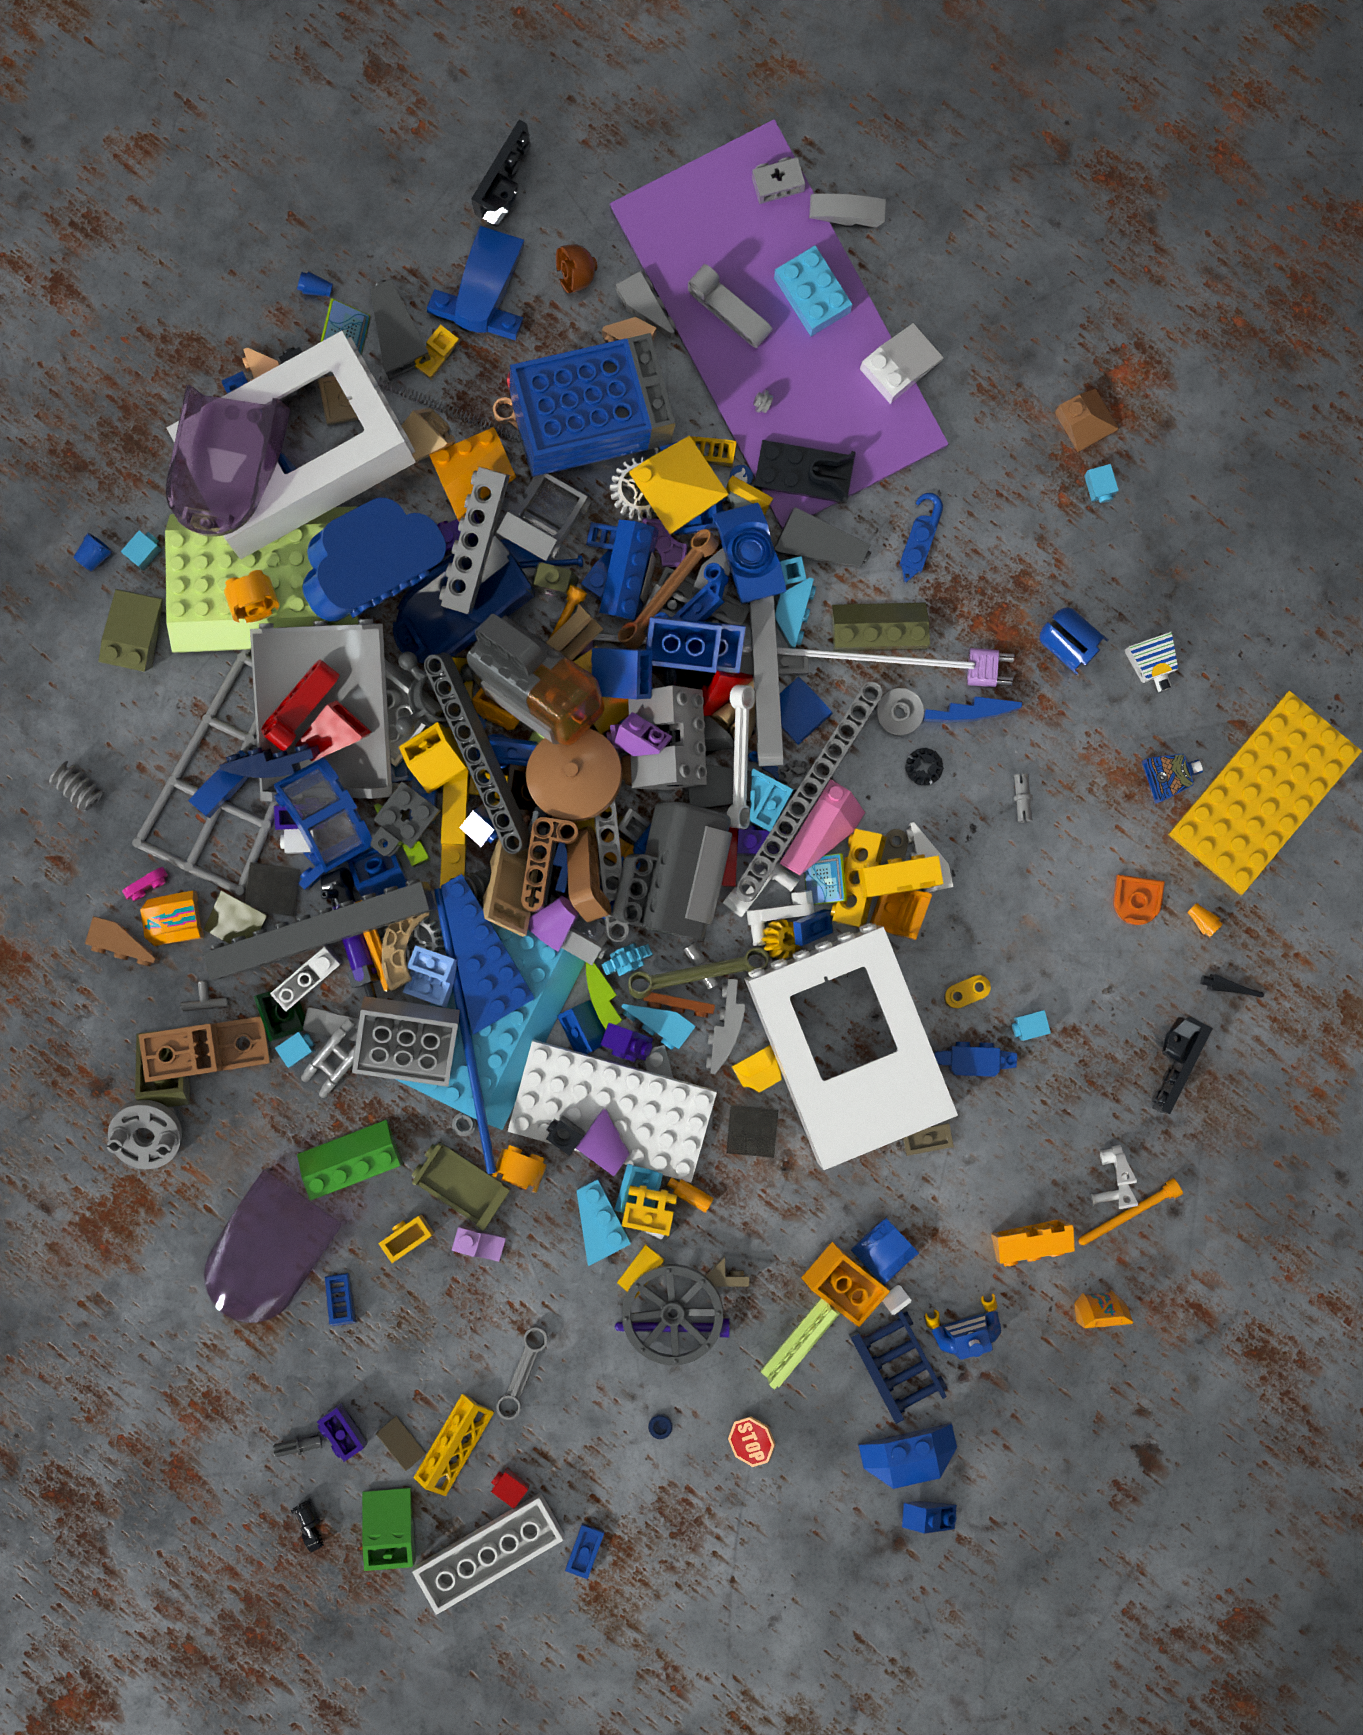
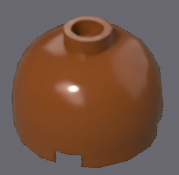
M578 244L560 246L561 248L556 250L557 271H562L564 279L559 280L563 289L567 293L586 289L592 283L595 271H597L595 257H592L586 248Z

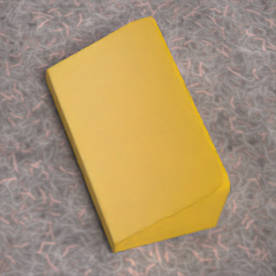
M645 1244L617 1281V1284L628 1291L632 1283L641 1274L651 1268L660 1266L665 1259ZM639 1291L637 1292L636 1296L634 1297L635 1299H636L637 1296L640 1294Z

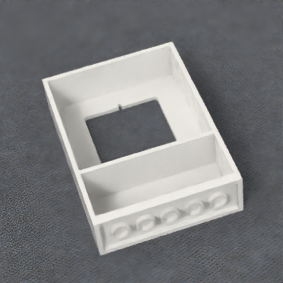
M343 331L338 332L167 427L225 540L240 560L416 463L412 456L415 450L409 438L401 427L383 392L380 390L362 355L359 353L351 337L346 338ZM328 372H333L364 427V431L296 470L284 474L253 414Z
M872 923L859 927L860 931L857 933H850L849 931L838 935V940L831 943L827 940L815 945L816 949L810 952L806 951V949L792 954L793 959L788 961L784 960V958L770 963L771 967L764 970L760 967L748 972L749 976L744 978L817 1163L823 1170L958 1116L883 926ZM860 967H865L897 1046V1051L830 1079L822 1080L790 997L825 982V976H827L828 980H831Z

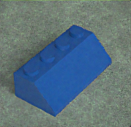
M619 520L599 613L630 621H635L641 614L643 601L640 597L652 552L654 554L659 533L656 527L637 521Z

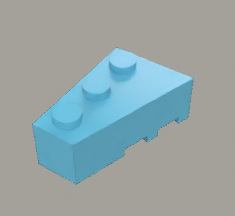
M599 1178L576 1190L587 1263L590 1266L630 1245L631 1240L622 1226V1222L614 1210L615 1208Z

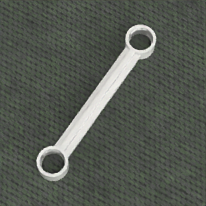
M735 685L730 692V703L735 708L733 805L728 808L727 815L731 819V828L746 829L751 823L750 807L746 805L749 709L755 703V691L749 685Z

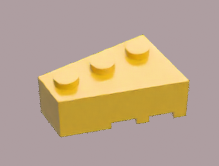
M925 854L911 856V860L903 862L902 858L887 860L888 864L879 865V861L864 864L865 868L858 870L863 898L932 888L943 884L939 855L926 858Z

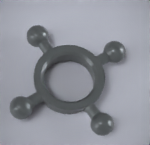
M409 651L403 652L398 659L399 666L404 670L410 671L415 677L408 693L409 705L413 714L409 717H400L397 720V732L405 736L410 735L418 721L428 727L437 722L446 728L449 727L446 717H438L432 714L423 702L422 689L429 678L427 673L417 666L416 655ZM468 663L464 664L460 669L463 683L474 681ZM456 704L458 713H461L460 706ZM466 727V732L470 736V728Z

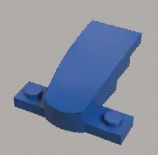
M480 226L468 256L458 296L434 289L427 306V313L455 321L457 325L469 331L478 333L490 332L516 341L523 324V317L499 310L498 308L507 293L508 284L516 270V263L523 249L524 239Z

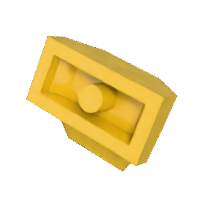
M771 1044L731 1066L742 1086L750 1087L757 1092H761L782 1080L781 1070Z

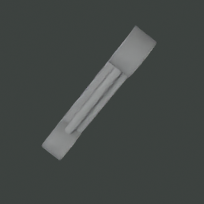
M540 1326L530 1327L526 1331L523 1339L525 1348L508 1391L498 1400L496 1406L497 1413L503 1419L511 1420L518 1416L521 1410L520 1397L537 1354L547 1345L548 1334ZM533 1330H538L544 1336V1343L539 1347H532L527 1342V1335ZM510 1398L517 1402L518 1410L516 1413L506 1415L501 1410V1402L504 1399Z

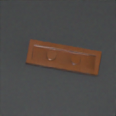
M652 992L649 996L643 998V1001H648L647 1006L661 1009L663 1004L671 1006L670 1011L685 1013V1009L694 1010L695 1016L708 1018V1014H714L715 1009L714 1004Z

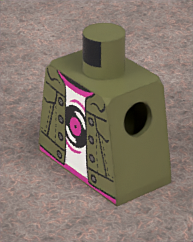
M539 562L535 568L531 584L535 592L566 599L569 584L577 587L579 577L570 569Z

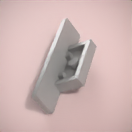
M309 1007L307 1008L303 1029L304 1031L332 1036L349 1018L355 1025L343 1039L356 1042L360 1013H358V1017L348 1015L349 1011L335 1008L334 1012Z

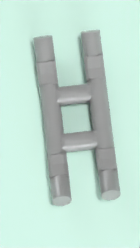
M349 1018L332 1035L301 1075V1080L308 1082L316 1071L321 1068L330 1076L319 1091V1095L322 1098L328 1096L353 1065L355 1047L349 1053L339 1044L355 1025ZM332 1051L343 1060L337 1069L326 1061Z

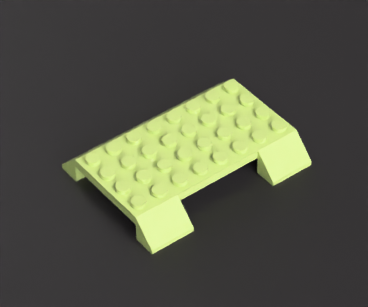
M357 506L335 507L309 521L308 524L300 526L241 560L225 540L212 513L170 514L165 529L166 623L172 652L251 649L250 629H258L259 624L273 623L274 628L313 626V621H327L313 612L303 594L304 578L313 569L308 559V545L311 539L323 530L329 522L357 508ZM254 570H262L263 574L271 579L279 602V608L276 610L274 607L271 610L272 615L256 622L246 623L245 619H239L240 622L234 621L224 594L225 582L230 578L247 576ZM349 615L346 618L339 621H327V624H359L358 620L360 619L358 616L352 618V616Z

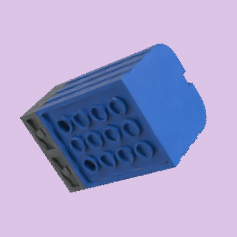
M651 333L510 365V396L532 477L671 444L675 419Z

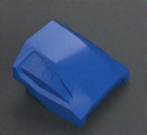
M886 1217L850 1249L883 1285L919 1254Z

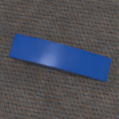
M975 696L972 699V705L950 703L947 712L926 709L922 721L956 723L989 719L1019 710L1022 707V702Z

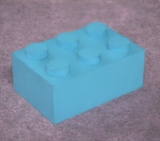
M816 246L811 247L775 269V281L810 336L815 335L851 313L853 304Z

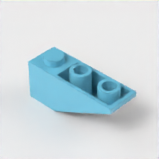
M627 1004L621 1006L625 1009L622 1014L633 1022L636 1018L644 1023L641 1027L652 1036L655 1033L663 1037L661 1043L671 1050L674 1047L679 1049L696 1027L677 1012Z

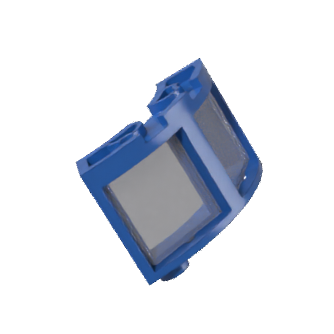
M323 757L295 774L275 783L274 787L277 794L274 797L281 808L285 807L302 833L311 851L309 858L315 867L319 865L326 873L372 847V837L364 820H361L360 815L356 811L357 806L349 792L344 790L342 784L338 781V775Z

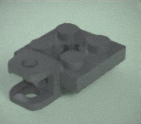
M401 782L373 819L382 827L373 836L371 846L383 856L388 857L393 856L403 843L410 849H413L441 810L406 783ZM411 809L410 815L413 817L412 820L406 819L403 821L402 811ZM385 840L388 842L387 847L383 845Z

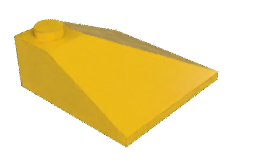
M690 435L648 458L629 471V474L670 535L729 495Z

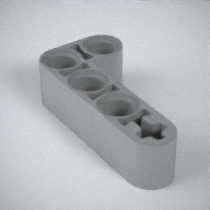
M703 264L688 282L689 293L751 346L758 348L772 332V327L719 282L718 274L710 266Z

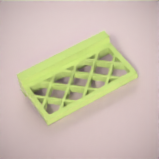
M822 1298L818 1300L760 1370L767 1377L769 1385L774 1390L777 1386L780 1387L840 1315L839 1311Z

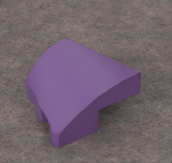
M561 896L554 900L552 904L546 905L539 912L530 916L528 929L545 944L559 952L579 913L573 907L570 900Z
M603 1108L576 1146V1149L613 1176H615L629 1156V1151L622 1142L617 1128L614 1127L608 1111Z

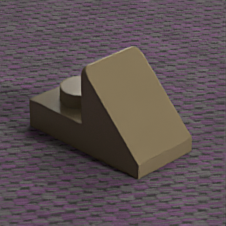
M725 1255L705 1274L715 1287H749V1274H744V1270H730V1274H725Z

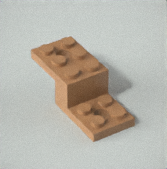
M261 1016L139 1034L145 1082L271 1063L268 1036ZM242 1036L247 1037L250 1041V1045L246 1050H241L237 1045L238 1039ZM164 1048H169L173 1052V1057L168 1062L163 1061L161 1058V1051Z

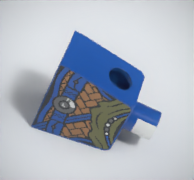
M1184 754L1152 757L1141 761L1155 804L1193 786L1192 776L1203 773L1199 759L1187 763Z

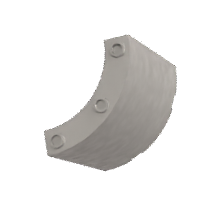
M373 619L358 620L359 624L328 625L327 621H313V626L274 628L273 623L259 624L258 629H250L257 747H262V750L271 748L272 754L281 751L263 736L261 728L309 669L321 659L339 674V678L295 730L296 737L286 749L287 753L295 751L296 743L325 706L337 700L372 733L360 741L324 756V758L338 775V781H340L344 790H347L352 798L372 799L390 797L392 795L383 624H373ZM305 760L299 763L302 769L313 762ZM290 775L259 778L261 801L275 802L274 795L277 792L274 784ZM323 781L291 800H300L304 794L305 798L336 797Z

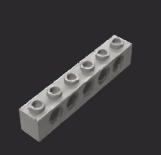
M478 467V471L475 470L471 478V484L473 485L472 493L467 495L464 505L467 508L466 515L461 517L458 531H461L459 541L455 540L452 548V554H455L453 563H449L446 570V577H448L447 585L442 587L439 599L442 600L441 606L466 614L473 612L510 475L484 467ZM484 487H488L491 491V497L486 501L482 499L480 494ZM478 510H481L485 515V519L481 524L477 523L474 519V514ZM471 533L476 534L478 537V544L475 547L468 543V537ZM465 556L472 560V566L469 570L462 566V559ZM459 579L463 580L466 584L465 591L462 593L457 591L455 587Z

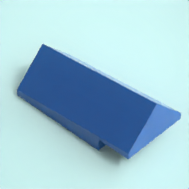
M650 617L646 650H652L653 666L716 673L717 670L739 673L746 626Z

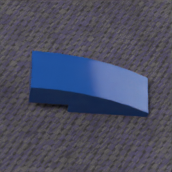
M242 750L237 752L240 753L241 757L247 755ZM219 768L188 801L206 817L211 818L225 801L230 800L249 777L232 774Z

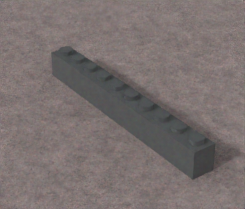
M414 879L406 882V887L400 889L397 886L386 888L383 890L384 894L376 896L375 893L362 896V901L354 903L353 900L339 904V909L333 911L332 907L319 910L318 915L310 917V914L296 918L297 922L290 925L288 922L274 925L275 930L267 932V929H261L253 932V937L247 939L245 936L231 939L232 944L226 946L224 943L210 946V951L203 953L210 980H221L437 910L429 882H420V879Z

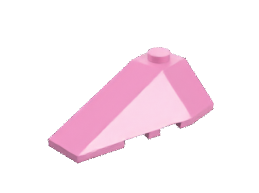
M830 779L782 858L781 865L798 875H802L826 853L834 849L841 841L854 832L865 812L851 791Z

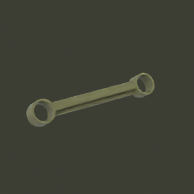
M755 947L748 950L744 957L651 976L646 972L638 971L630 976L628 990L633 997L643 999L649 996L654 989L746 970L749 972L760 968L749 964L748 959L752 955H760L764 958L765 964L761 968L765 970L768 967L769 956L764 949ZM636 979H644L649 983V987L645 991L639 992L633 989L632 983Z

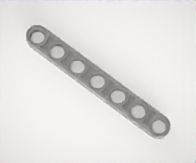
M615 800L609 806L612 810L609 818L605 819L599 815L594 817L601 887L609 902L615 900L617 889H608L606 887V880L610 876H614L619 880L622 870ZM604 829H611L614 833V839L609 843L601 839V832ZM608 852L615 854L617 858L613 866H607L603 861L604 855ZM612 913L605 916L606 933L609 939L616 942L626 939L629 933L628 924L617 921ZM615 924H620L624 928V934L620 938H615L611 934V928Z

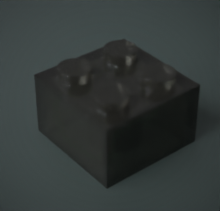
M730 1104L726 1153L774 1158L778 1109Z

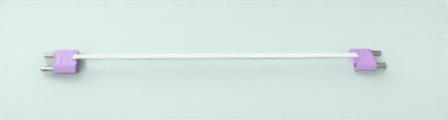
M551 619L550 627H555L556 624L554 623H557L559 619ZM598 634L577 656H582L593 648L594 640L620 642L618 635ZM645 637L642 644H646L647 637ZM743 645L742 651L752 652L751 645ZM777 647V654L968 668L967 685L996 687L997 684L1012 685L1013 683L1010 682L1013 681L1012 677L997 675L998 661L1013 662L1014 654L999 653V650L970 648L969 661L965 662Z

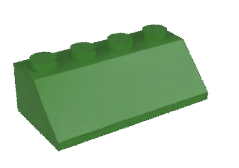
M387 1120L297 1154L302 1181L310 1201L403 1165Z

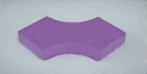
M643 518L642 523L654 526L659 530L655 549L661 557L662 567L666 568L667 566L676 569L687 555V545L676 541L668 533L660 519L652 518L648 520Z

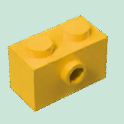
M420 1214L407 1224L403 1220L392 1228L394 1233L378 1244L390 1262L393 1263L431 1237L434 1231L423 1215Z

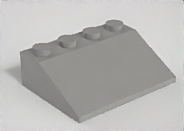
M364 996L360 1011L352 1073L448 1087L460 1010Z

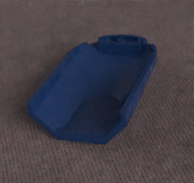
M495 533L472 613L466 614L441 606L440 592L442 587L447 585L448 577H446V570L448 564L453 563L455 554L444 560L430 572L429 576L414 585L404 595L397 607L399 612L396 622H393L394 640L402 653L407 651L414 653L417 657V662L424 664L428 656L442 652L454 657L477 640L475 630L491 614H495L500 618L505 615L510 616L535 597L533 585L515 557ZM477 535L468 541L472 547L478 544ZM467 556L462 559L463 568L469 570L472 566V560ZM459 579L455 587L457 591L462 593L465 591L466 584L463 580Z

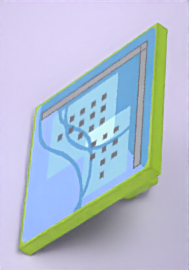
M332 298L321 342L343 331L346 338H352L361 354L370 315Z
M843 853L825 855L804 872L806 890H812L814 905L847 901Z

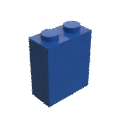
M611 647L592 648L591 679L597 683L599 697L624 699L651 698L652 650ZM591 691V696H596V693Z

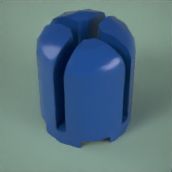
M1066 607L1058 610L1052 618L1076 638L1087 651L1085 653L1082 652L1049 622L1041 629L1039 639L1048 650L1077 675L1076 669L1082 663L1087 665L1100 651L1097 646L1104 639L1108 642L1109 639L1095 629L1073 608Z

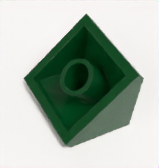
M273 990L253 996L270 1042L304 1031L305 1015L300 1001L285 1011L270 994Z

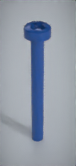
M578 555L577 559L520 562L521 568L536 567L539 562L554 566L578 564L579 567H583L582 555Z

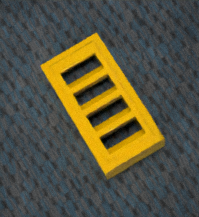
M690 436L695 444H701L700 452L703 456L705 445H710L708 456H704L708 464L733 467L737 441ZM714 446L719 447L717 457H713ZM724 448H728L727 458L722 457Z

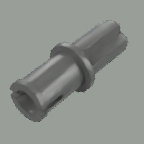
M320 1432L300 1438L295 1436L294 1440L273 1445L275 1457L294 1453L301 1455L305 1451L323 1448Z

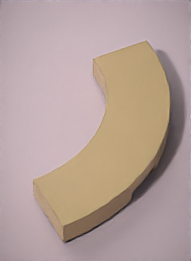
M429 912L390 924L386 929L382 943V969L391 992L412 981L406 964L407 945L415 928L425 918L430 916Z

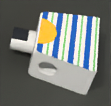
M1171 632L1129 646L1124 650L1142 683L1154 680L1158 692L1172 688L1168 674L1177 671L1178 664Z

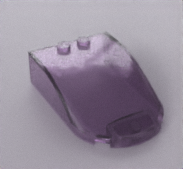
M186 385L166 481L168 506L180 524L194 533L209 537L230 534L246 524L256 511L276 468L291 409L277 398L272 399L271 405L205 396L191 385Z
M270 1167L261 1172L229 1219L207 1257L204 1270L206 1290L214 1305L226 1316L246 1323L266 1321L284 1311L294 1300L348 1222L345 1219L340 1222L277 1179L271 1174L273 1169Z

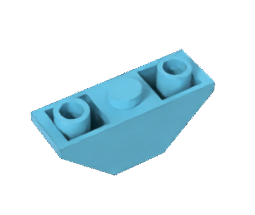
M808 578L788 589L785 593L780 594L775 612V624L789 648L795 649L796 644L801 645L804 631H800L802 622L807 623L810 609L806 608L808 599L813 600L817 587L812 585L813 578Z

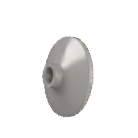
M896 688L888 691L882 696L877 706L879 723L886 731L894 735L912 733L920 726L924 717V706L921 699L916 693L905 688ZM896 709H902L904 715L898 717L895 714Z

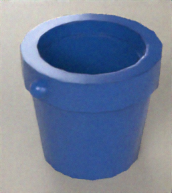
M87 533L73 558L83 567L93 572L113 551L96 536Z

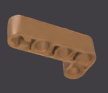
M540 817L533 823L521 898L523 907L528 911L537 912L544 906L553 843L572 844L579 837V830L571 821ZM541 823H548L550 825V832L548 834H538L537 828ZM571 826L574 828L572 838L565 839L562 837L561 831L564 827ZM539 846L545 847L547 850V854L543 859H536L534 857V850ZM535 870L543 873V879L539 883H533L530 880V875ZM529 885L534 888H542L541 892L536 890L535 897L539 899V903H535L534 907H531V904L527 902V898H531L533 894L532 889L528 890Z
M591 826L579 829V837L574 843L567 844V866L570 901L584 920L591 922L611 915L612 910L608 898L600 890L596 834ZM574 831L568 833L566 839L572 838Z

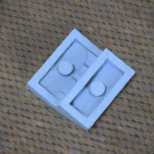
M415 945L407 966L408 969H411L409 975L412 981L405 985L403 993L446 1008L454 984L457 960Z

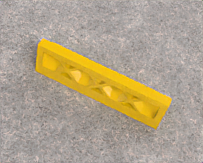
M462 1394L413 1478L424 1489L446 1496L492 1418L494 1411L477 1404L471 1397ZM478 1411L484 1413L481 1420L474 1423L473 1420ZM470 1433L471 1437L468 1442L462 1444L463 1437ZM458 1454L459 1458L456 1463L449 1466L451 1458ZM446 1475V1480L442 1487L436 1486L438 1480Z

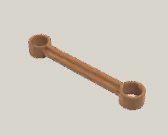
M700 530L693 536L691 540L692 549L637 619L634 622L625 624L620 629L618 640L627 649H636L643 643L645 639L644 630L649 625L650 617H654L659 613L700 559L711 555L717 549L718 539L709 530Z

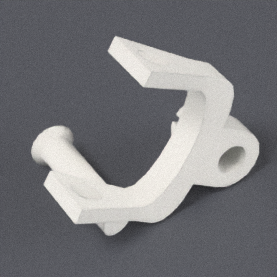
M1121 1145L1111 1146V1149L1099 1150L1102 1165L1114 1163L1119 1190L1097 1194L1090 1192L1093 1206L1096 1203L1118 1199L1119 1209L1138 1206V1202L1128 1185L1137 1183V1179L1126 1160ZM1130 1198L1131 1201L1125 1203L1123 1199Z

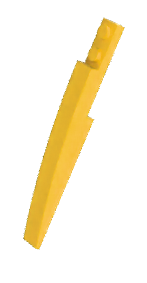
M453 658L459 674L461 667L468 663L467 658ZM466 681L464 685L472 701L474 681ZM469 769L443 785L440 888L441 885L448 882L451 878H455L460 874L465 875L467 834L460 829V826L468 817Z

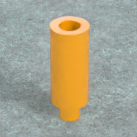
M671 1177L667 1186L674 1189L673 1194L706 1213L714 1199L683 1179L677 1181Z

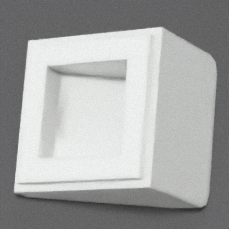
M896 1285L882 1302L891 1314L895 1315L911 1303L912 1300L900 1285Z

